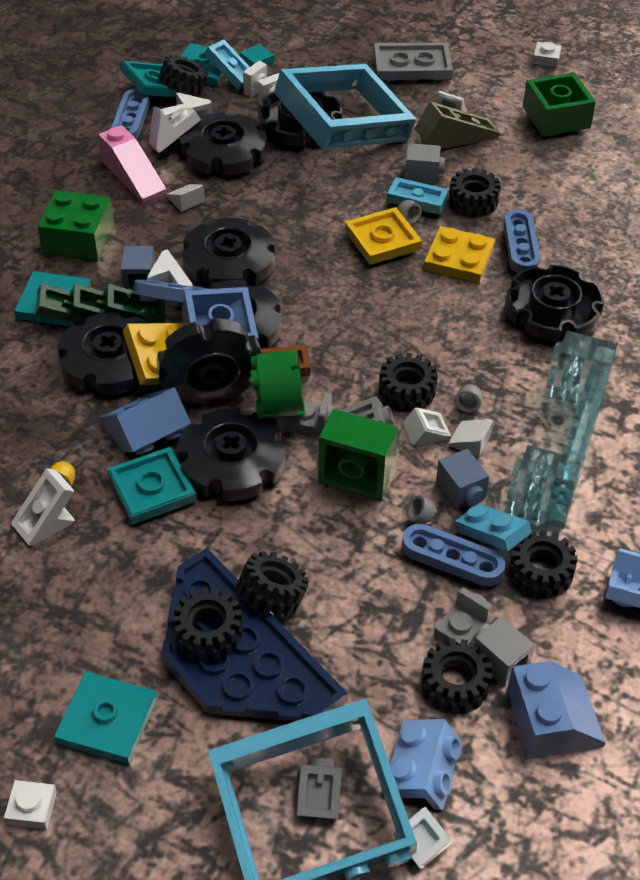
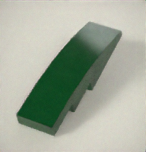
M41 283L37 290L36 314L85 323L84 319L86 317L100 313L117 312L121 313L122 318L136 316L148 324L166 322L165 299L158 298L156 302L141 301L140 295L134 294L133 290L108 284L104 291L74 284L72 290L68 291Z

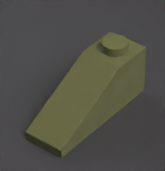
M431 101L414 128L420 135L422 143L425 145L441 146V148L445 149L499 138L501 135L488 118Z

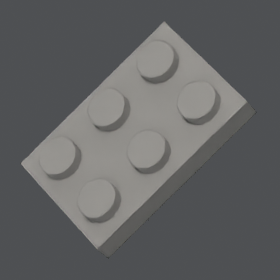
M448 42L374 43L376 75L380 80L417 81L419 79H433L440 81L452 79L453 67Z

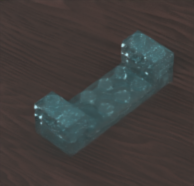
M566 331L563 343L556 342L552 361L557 362V366H551L547 383L553 384L550 397L578 404L576 416H580L581 419H573L568 439L574 441L573 443L568 442V444H565L563 454L527 445L524 457H516L511 477L517 478V480L512 479L507 499L513 500L510 514L557 528H565L605 396L618 343Z

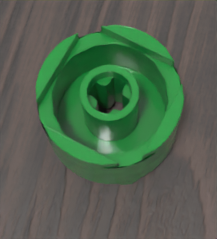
M297 349L251 356V380L253 390H256L257 394L256 410L258 420L305 415L304 398H302L303 385Z

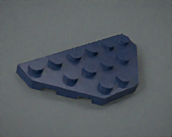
M208 548L178 566L174 596H172L167 620L168 627L161 651L162 662L208 714L298 721L338 708L347 702L348 693L271 613L269 616L262 614L263 609L258 608L256 611L251 608L252 602L245 603L242 600L244 595H239L237 591L239 588L237 587L238 579ZM203 587H208V592L212 594L214 588L221 589L222 597L226 592L230 593L232 601H238L239 609H241L243 632L242 638L239 637L240 643L238 647L232 646V653L228 656L223 651L220 652V660L214 661L213 655H208V662L201 661L200 654H197L195 659L188 657V650L183 653L179 649V643L176 644L172 617L174 616L173 610L175 605L180 606L179 599L185 596L189 600V592L194 589L197 595L202 594ZM203 617L194 622L193 627L199 631H213L222 626V621L215 617Z

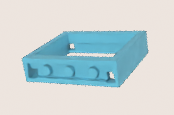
M367 64L281 69L274 90L277 97L322 150L408 141L416 121L412 113ZM357 89L379 115L331 120L309 93Z
M367 698L208 750L244 880H260L229 772L358 729L362 730L399 839L281 880H334L343 876L345 880H357L371 873L369 867L384 862L387 867H394L411 860L410 853L416 852L417 842Z

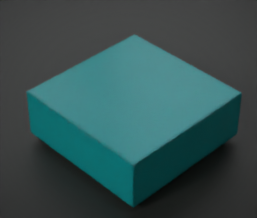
M261 44L240 52V57L250 67L258 61L267 64V66L275 63L274 54Z

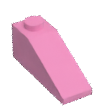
M121 125L98 134L102 162L142 203L167 193L164 184L138 141L126 128Z

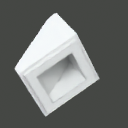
M442 91L438 92V104L466 112L464 98Z
M189 184L166 194L167 198L181 212L205 202L203 185Z
M415 407L403 422L404 429L413 446L445 441L451 437L441 413Z
M493 420L461 421L448 446L460 451L468 448L472 455L480 457L491 436Z

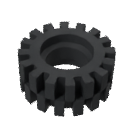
M171 54L164 59L159 80L162 81L164 86L168 85L169 89H175L177 93L183 92L186 95L199 96L203 93L209 72L206 67H202L203 65L200 63H195L196 61L193 59L188 60L187 57L183 56L181 58L179 55L174 57Z
M473 168L472 172H469L468 169H463V173L458 171L456 176H452L449 204L452 205L453 210L458 209V213L461 215L467 212L468 217H471L472 214H476V217H481L482 213L487 216L490 214V211L494 212L496 210L501 183H499L498 177L494 178L493 173L487 175V170L482 169L481 172H477L478 168Z
M400 353L396 354L395 360L389 357L387 363L383 362L379 377V395H382V401L384 403L389 401L388 406L391 408L398 405V411L403 412L404 407H409V412H412L416 406L424 409L425 404L430 405L436 395L438 373H436L435 365L431 366L429 359L422 361L423 356L418 354L416 358H412V353H406V357L403 358ZM412 380L417 382V384L406 385L398 381Z
M534 530L528 535V538L526 537L514 546L509 565L510 578L514 577V585L517 587L522 584L521 592L525 594L532 590V597L539 598V594L544 593L545 599H550L553 592L558 597L562 595L563 589L567 591L573 581L578 561L574 546L568 547V539L564 537L559 541V534L553 532L552 537L547 536V530H541L540 536H537ZM535 558H543L551 561L556 568L542 570L533 566L529 561Z
M260 551L259 555L254 553L247 559L237 582V587H239L237 591L239 595H244L242 600L245 603H253L252 609L257 611L258 608L263 609L262 614L269 616L270 612H273L274 617H281L282 613L285 617H288L292 612L295 613L309 586V579L304 577L306 572L303 569L297 570L299 565L295 561L290 564L287 562L288 557L284 555L280 559L277 558V553L271 552L268 556L265 551Z
M203 587L202 594L197 595L194 589L189 592V600L185 596L179 599L180 606L175 605L173 610L174 616L172 617L176 644L179 643V649L183 653L188 650V657L195 659L196 655L200 654L201 661L208 662V655H213L214 661L220 660V652L223 651L228 656L232 653V646L238 647L240 643L239 637L242 638L243 632L241 609H239L238 601H232L230 593L226 592L222 597L221 589L214 588L212 594L208 592V587ZM203 617H215L222 621V626L208 632L195 629L193 624Z
M455 638L448 639L446 647L440 641L436 643V649L431 647L427 652V657L424 658L421 676L424 696L429 694L428 701L432 705L439 701V710L445 712L447 706L452 707L451 714H458L459 707H463L464 713H469L472 710V705L476 709L482 705L483 699L486 700L493 674L492 663L487 662L488 655L485 651L479 654L480 646L474 643L471 648H468V640L461 639V645H455ZM448 668H459L469 673L471 680L469 683L462 685L452 684L443 678L442 672Z

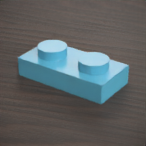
M225 40L208 46L204 53L206 57L237 90L244 88L243 72L250 66Z
M395 177L387 193V202L399 205L405 200H411L418 203L422 211L440 215L448 199L449 189Z
M480 503L471 507L467 513L455 521L458 533L507 552L532 533L528 520Z

